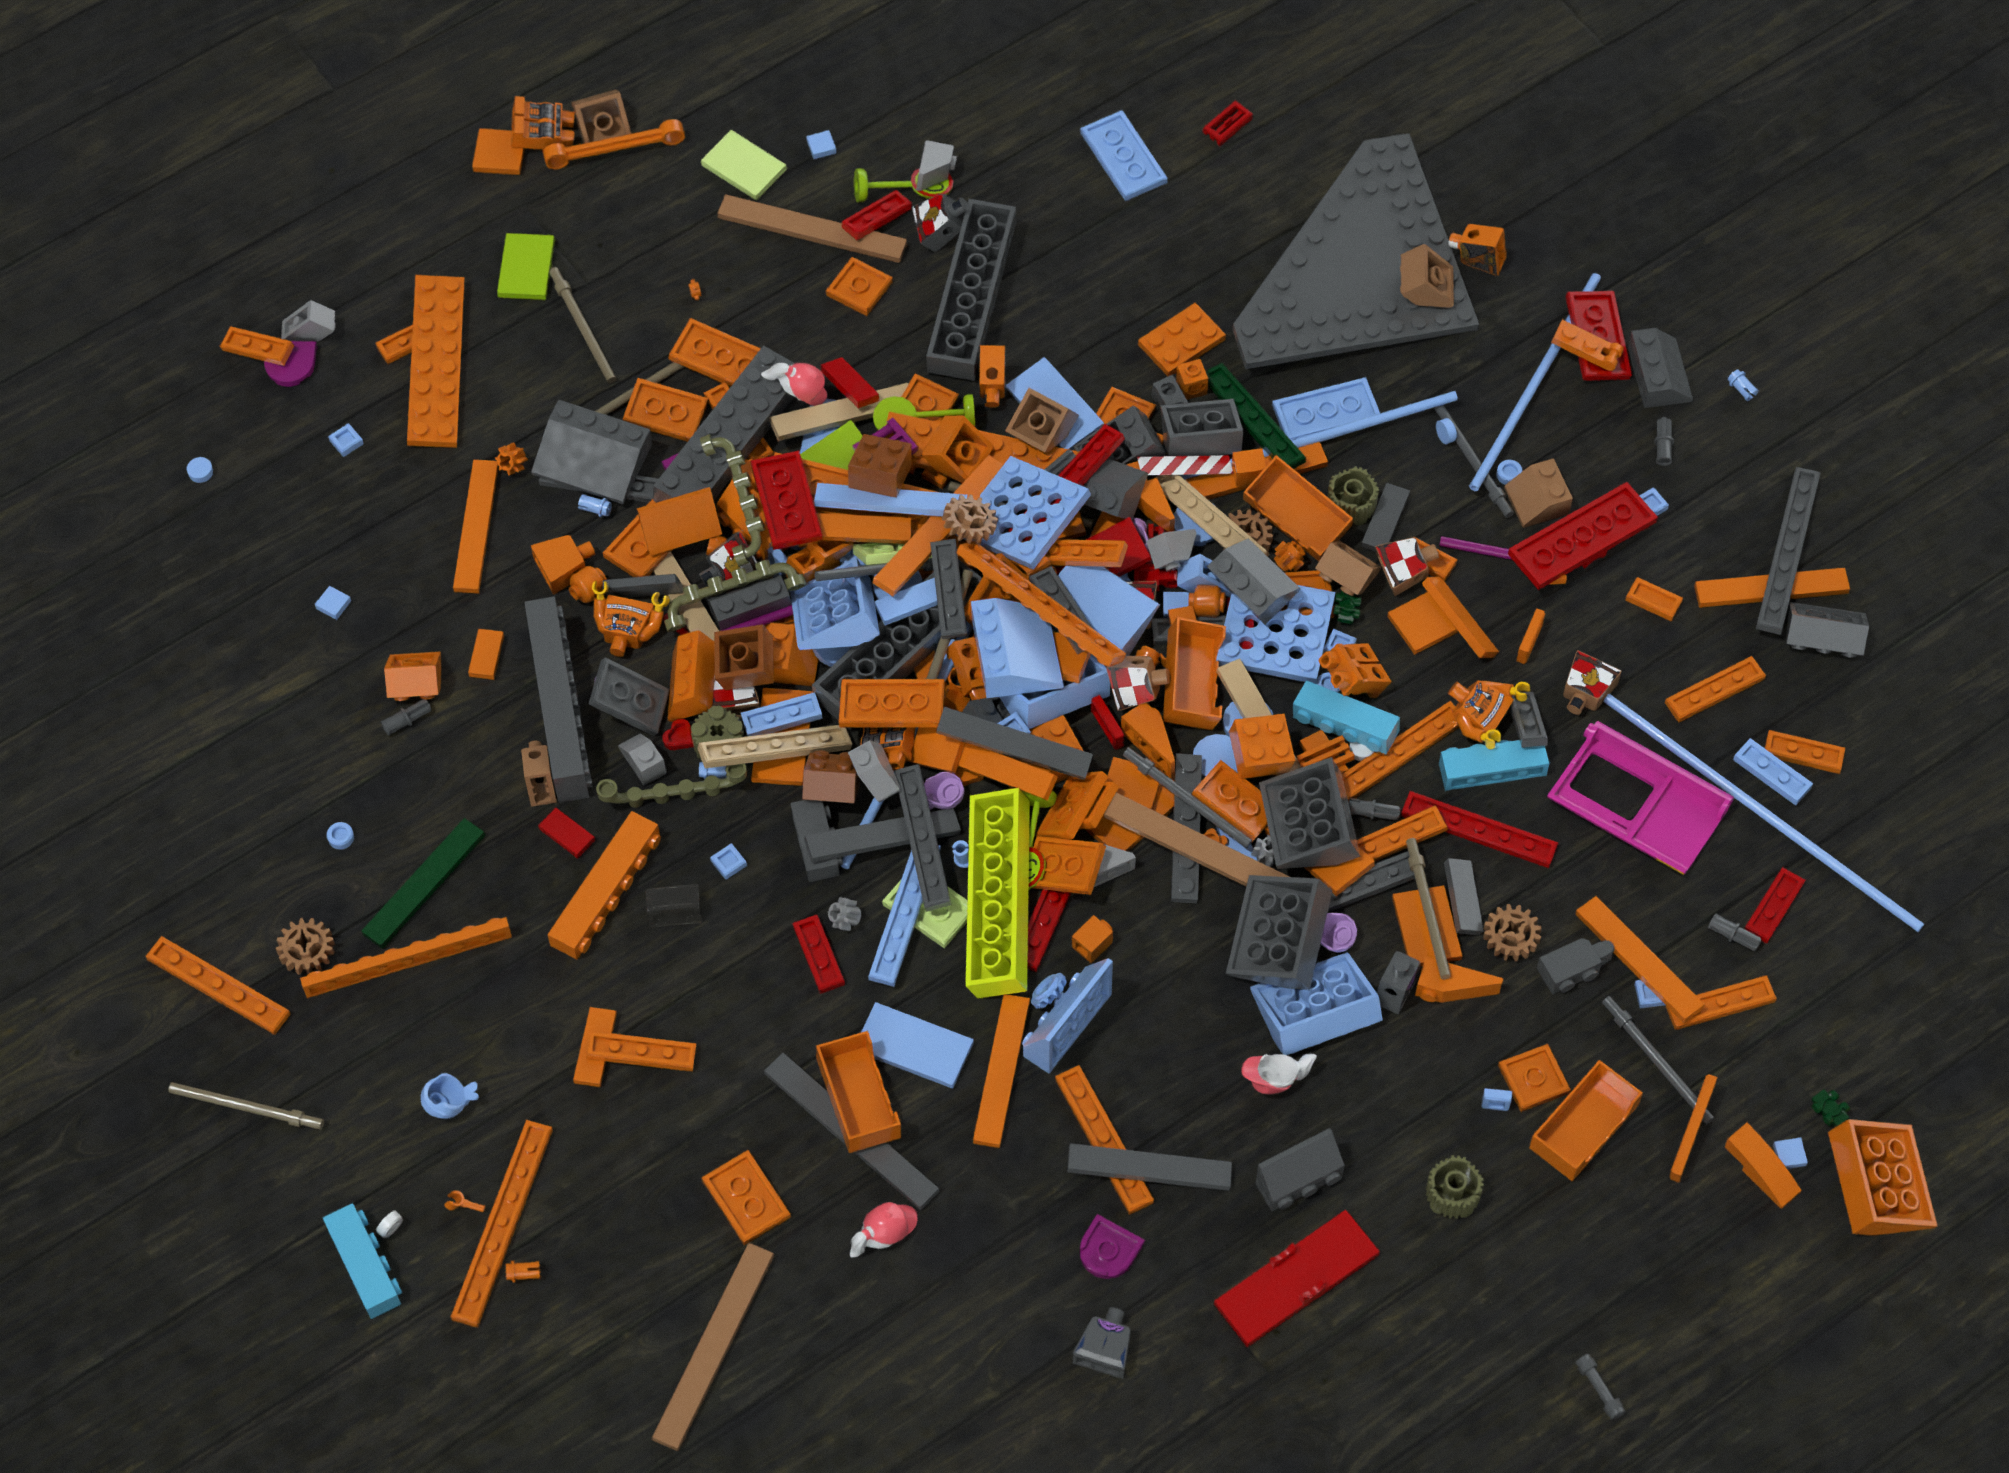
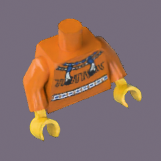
M597 581L593 582L592 590L597 594V598H594V619L598 631L604 634L605 642L611 644V654L622 657L626 647L638 649L643 642L648 641L659 632L664 615L662 609L670 602L668 595L664 596L661 604L658 602L659 592L652 595V603L608 595L606 599L604 594L609 589L608 583L604 581V590L599 592L596 588Z
M1477 680L1471 686L1465 688L1459 682H1456L1448 694L1458 701L1452 714L1462 734L1479 743L1485 741L1486 748L1494 749L1495 741L1501 742V734L1495 729L1514 700L1512 696L1516 695V699L1520 702L1526 701L1527 694L1520 692H1529L1530 686L1526 682H1519L1514 687L1513 684Z

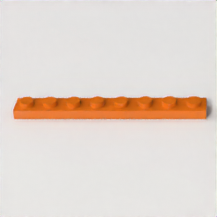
M971 541L970 544H960L956 553L964 558L968 565L976 567L982 572L984 577L1000 585L1004 592L1015 596L1023 606L1035 611L1043 621L1051 623L1062 635L1075 641L1079 648L1090 652L1097 658L1099 663L1110 667L1123 662L1126 656L1124 651L976 541Z
M506 917L502 919L493 918L485 924L466 926L461 931L451 934L443 933L434 939L416 941L411 943L410 946L400 949L392 948L377 956H365L356 962L338 964L332 969L322 972L314 971L300 979L306 997L310 998L512 938Z

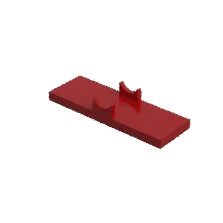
M1626 482L1509 548L1508 555L1539 590L1581 565L1585 569L1597 558H1604L1607 550L1655 524L1658 516Z
M1344 1210L1297 1244L1291 1243L1283 1252L1270 1258V1262L1217 1298L1214 1301V1305L1244 1344L1249 1347L1379 1256L1380 1251L1347 1210Z

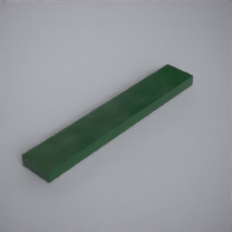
M1223 363L1205 371L1208 376V387L1220 400L1234 399L1241 424L1272 459L1277 455L1293 469L1306 462L1305 455Z
M464 818L363 928L362 934L383 949L485 837L484 831Z

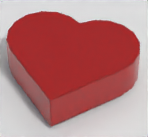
M685 719L675 720L671 725V729L663 734L664 746L669 750L694 747L690 723Z

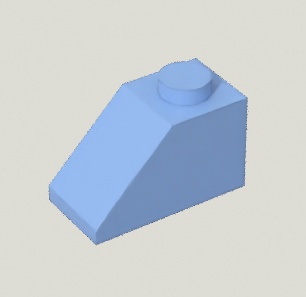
M1198 554L1180 563L1181 567L1178 568L1177 586L1190 593H1194L1197 585L1219 586L1222 592L1226 593V596H1231V592L1208 569L1207 566L1212 560Z

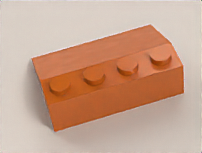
M1848 1119L1828 1132L1853 1234L1882 1235L1937 1227L1912 1125Z

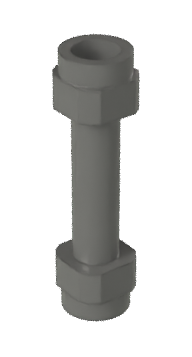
M1590 1354L1579 1358L1575 1362L1582 1376L1587 1375L1605 1404L1603 1409L1611 1420L1622 1416L1626 1412L1619 1398L1614 1399L1596 1370L1598 1365Z

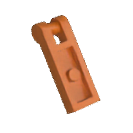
M1563 319L1551 343L1609 371L1616 368L1617 358L1621 357L1624 350L1620 344L1610 343Z

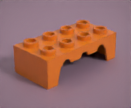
M1277 455L1243 493V500L1260 512L1261 515L1289 538L1298 543L1318 562L1329 544L1339 541L1353 523V518Z
M1177 617L1169 627L1166 669H1169L1171 681L1170 684H1165L1163 722L1213 730L1222 719V706L1215 707L1218 684H1216L1218 674L1216 671L1219 667V661H1216L1218 650L1226 636V626Z
M868 1031L817 1045V1062L848 1152L852 1153L901 1138V1123L897 1112L893 1114L890 1100L884 1089L879 1069L875 1063L872 1041Z
M1599 1060L1535 1132L1529 1148L1573 1181L1638 1107L1643 1093Z

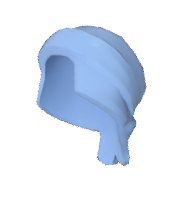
M442 1073L438 1077L431 1079L423 1087L421 1105L428 1114L436 1118L448 1119L455 1117L468 1105L470 1100L479 1099L478 1094L475 1093L478 1090V1085L476 1082H471L463 1087L461 1082L454 1076Z

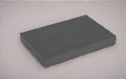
M605 657L600 662L589 705L655 736L659 732L670 689Z

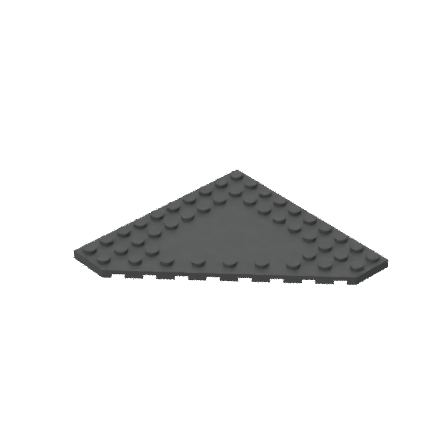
M1409 133L1363 141L1234 322L1232 330L1245 369L1478 330L1479 322L1451 247H1449L1447 235ZM1426 244L1453 266L1454 306L1450 308L1419 306L1405 298L1400 290L1401 254Z

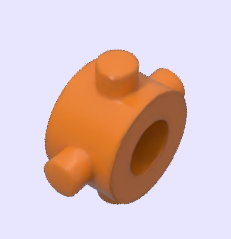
M691 280V284H689L691 297L699 300V296H701L699 283Z

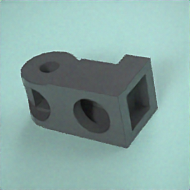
M1173 375L1153 383L1151 395L1160 406L1188 403Z

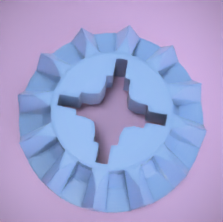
M1057 973L1045 978L1034 990L1031 1004L1036 1009L1044 1008L1047 1004H1051L1055 998H1058V995L1066 986V977L1062 973Z

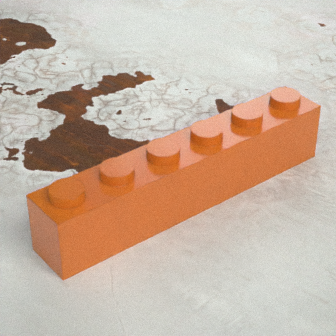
M633 811L630 812L547 934L550 946L575 959H578L581 953H585L589 949L592 941L591 938L595 932L601 931L608 913L616 909L622 892L630 888L633 876L637 870H641L645 866L647 855L651 849L654 850L659 845L661 836L658 824Z

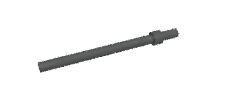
M1445 406L1434 407L1441 420L1448 418L1453 422L1457 432L1455 441L1477 473L1482 463ZM1488 473L1483 481L1484 486L1489 492L1488 496L1494 505H1498L1505 518H1509L1514 514V511L1506 501V495L1503 490L1497 487Z
M932 558L928 559L919 569L933 571ZM887 563L816 571L815 580L825 581L877 575Z
M1129 747L1126 749L1123 756L1138 767V771L1145 776H1151L1243 847H1249L1253 841L1157 769L1155 763L1150 759H1144Z
M1611 996L1605 998L1602 1003L1615 1017V1023L1621 1029L1624 1028L1694 1110L1698 1099L1696 1095L1632 1022L1633 1018L1626 1010L1623 1011ZM1706 1109L1703 1122L1708 1124L1714 1117Z

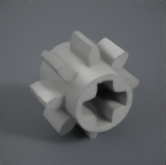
M1267 835L1263 841L1258 838L1251 856L1257 857L1258 862L1269 867L1274 864L1276 865L1270 836Z
M839 897L838 903L835 902L830 906L828 916L830 921L833 922L832 927L850 931L851 926L859 923L861 911L856 906L857 901Z

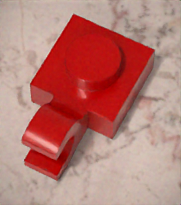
M1143 564L1134 569V582L1157 581L1156 591H1159V585L1167 588H1177V571H1160V569H1155L1154 564Z

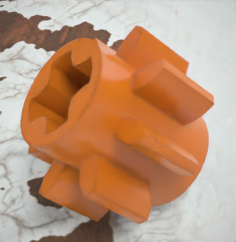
M511 443L498 449L500 454L495 460H497L499 470H505L508 475L525 469L522 464L528 458H526L523 451L524 448L516 447L515 443Z
M1282 541L1275 548L1277 552L1275 553L1274 561L1283 571L1287 572L1293 569L1296 572L1304 565L1303 556L1305 552L1295 541L1288 542L1287 544Z

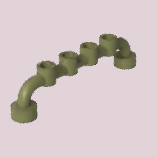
M709 434L700 438L703 451L706 456L717 453L716 448L718 447L725 449L727 462L733 475V482L739 495V503L744 512L746 526L752 540L747 548H744L742 544L732 548L734 558L740 567L748 564V558L755 555L760 549L762 543L760 532L765 530V526L761 516L755 517L754 509L759 508L755 495L748 494L747 488L752 486L749 474L747 472L742 473L741 466L746 464L742 451H736L733 443L728 439L722 437L712 439Z
M763 560L755 564L756 570L747 573L745 568H740L731 572L732 578L723 581L721 576L710 578L707 580V587L698 589L697 584L689 585L683 588V595L676 597L669 604L667 611L668 619L664 621L667 632L677 631L686 626L684 616L678 615V609L682 605L693 604L703 598L720 595L732 588H740L748 585L750 582L767 579L781 572L788 576L784 580L787 590L795 591L807 585L804 575L798 574L790 564L781 562L771 565L769 560Z
M745 764L728 765L725 769L727 776L725 778L718 779L716 776L711 775L706 777L704 781L699 782L684 779L680 781L679 785L666 786L663 783H658L652 789L641 790L638 787H632L625 793H618L617 785L613 780L604 779L597 784L596 791L598 798L603 802L629 803L631 807L638 808L642 806L644 800L654 799L658 804H664L669 800V796L680 795L684 800H690L694 797L695 792L705 791L709 796H716L722 788L731 787L742 782L747 776Z

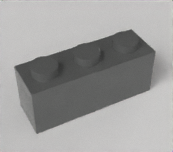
M802 800L791 803L792 816L808 881L814 882L839 876L838 866L843 865L842 857L811 862L804 841L805 835L834 830V827L829 828L827 822L831 820L829 806H823V802L819 800Z

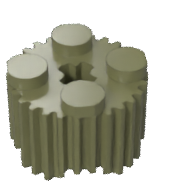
M1357 466L1349 469V471L1343 470V473L1339 472L1338 475L1332 476L1328 488V498L1353 518L1354 524L1360 526L1365 524L1367 519H1370L1371 515L1374 514L1379 489L1377 482H1374L1375 479L1371 478V475L1367 473V469L1362 470V467L1357 469Z
M712 706L707 710L708 712L703 711V715H698L699 719H695V723L692 724L693 746L701 762L702 759L697 749L699 743L744 737L742 722L739 720V717H736L735 713L732 714L731 710L727 712L721 706Z
M1452 1155L1451 1158H1446L1445 1162L1441 1160L1430 1171L1426 1186V1196H1428L1427 1201H1430L1429 1205L1434 1213L1439 1215L1443 1213V1217L1449 1215V1218L1454 1216L1457 1219L1458 1216H1461V1218L1468 1217L1472 1214L1474 1208L1477 1207L1483 1190L1484 1179L1481 1178L1482 1175L1479 1174V1170H1475V1165H1470L1471 1162H1468L1466 1157L1461 1159L1459 1155L1457 1158Z

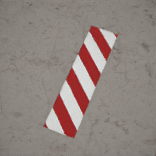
M1229 455L1137 457L1140 470L1148 472V475L1233 474Z

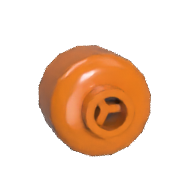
M586 566L570 577L569 592L575 600L590 603L594 598H597V594L592 590L593 582L597 581L596 588L599 592H602L603 581L607 580L606 576L599 568Z
M1197 585L1194 593H1189L1188 606L1193 605L1195 616L1216 618L1220 615V612L1225 611L1226 593L1222 592L1219 586Z

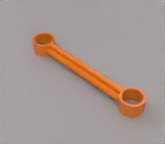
M671 119L664 121L659 128L570 147L560 143L550 144L543 150V155L548 168L561 169L570 160L661 141L666 145H676L684 140L685 134L682 123L679 120Z

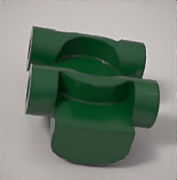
M1344 591L1336 592L1334 602L1339 603V605L1335 604L1333 614L1338 615L1337 621L1352 624L1353 618L1358 619L1360 609L1354 607H1360L1361 597H1355L1356 594L1351 596Z
M1822 1090L1811 1101L1814 1103L1812 1104V1109L1816 1113L1821 1112L1823 1121L1828 1126L1833 1124L1837 1127L1850 1118L1846 1114L1850 1111V1107L1846 1102H1842L1840 1105L1835 1102L1839 1099V1095L1835 1090H1831L1828 1093Z

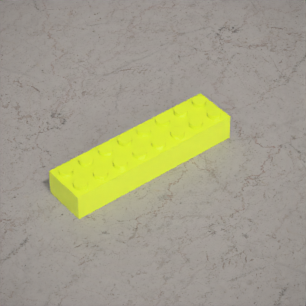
M1019 788L970 796L966 987L976 998L1027 991L1030 801Z

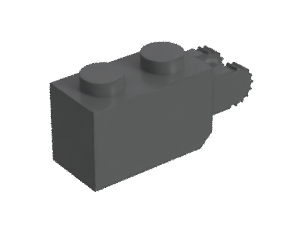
M1581 938L1540 957L1537 970L1552 995L1559 991L1564 993L1583 980L1589 982L1596 978L1601 966L1612 959L1615 946L1609 940L1591 945L1589 940Z

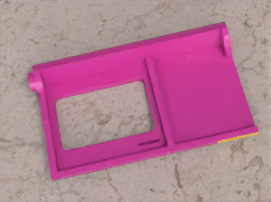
M1599 721L1595 724L1590 723L1583 735L1586 737V741L1549 792L1547 798L1685 875L1727 813L1734 797ZM1594 754L1653 787L1654 790L1633 820H1626L1570 787V784L1591 755Z

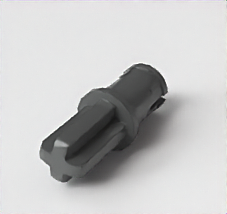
M1666 417L1657 420V437L1654 440L1657 446L1656 463L1662 466L1672 463V445L1674 444L1672 421Z
M423 699L405 710L400 708L399 712L382 720L381 724L387 735L390 736L407 725L412 726V721L429 713L432 709L428 701Z
M1350 798L1349 801L1352 815L1371 817L1370 820H1373L1374 817L1398 820L1400 816L1399 806L1376 803V799L1365 801Z
M1717 913L1709 924L1708 929L1728 938L1729 942L1734 940L1753 951L1761 943L1760 937L1741 928L1740 923L1730 922Z

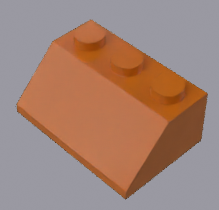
M732 479L717 502V516L719 522L724 527L728 526L733 531V534L741 532L746 543L750 546L752 542L751 536L748 532L744 512L739 503V495ZM748 487V494L755 495L759 508L754 509L755 517L761 516L765 526V530L760 532L762 542L760 549L754 557L756 559L760 558L762 561L768 560L767 550L772 547L760 498L752 487ZM789 547L781 548L780 550H781L782 552H784V551L787 550Z
M700 630L678 636L674 647L668 721L670 722L701 714L703 711L708 712L707 710L712 707L715 675L714 641Z

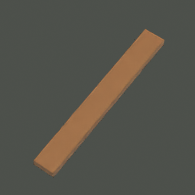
M725 195L718 211L719 219L900 263L907 246V239L875 231L857 241L842 228V223Z
M1115 793L1104 813V818L1244 886H1247L1249 875L1289 877L1118 793Z
M748 1243L652 1437L653 1441L679 1451L774 1258V1253Z

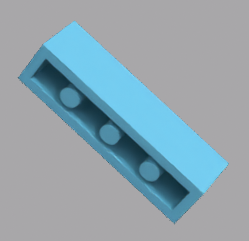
M1307 680L1293 702V718L1299 722L1316 726L1326 733H1333L1338 736L1343 735L1344 739L1348 742H1358L1374 752L1379 751L1387 754L1400 731V717L1348 696H1343L1340 693Z
M1501 740V742H1496L1495 748L1491 750L1483 744H1475L1469 748L1458 749L1453 747L1442 751L1439 767L1445 791L1547 776L1549 760L1545 746L1522 748L1519 740Z
M352 1203L323 1217L370 1319L401 1305L397 1295L401 1294L402 1291L396 1279L390 1280L386 1273L391 1269L385 1256L379 1257L375 1250L380 1246L374 1233L367 1234L365 1226L369 1225L363 1211L357 1212Z

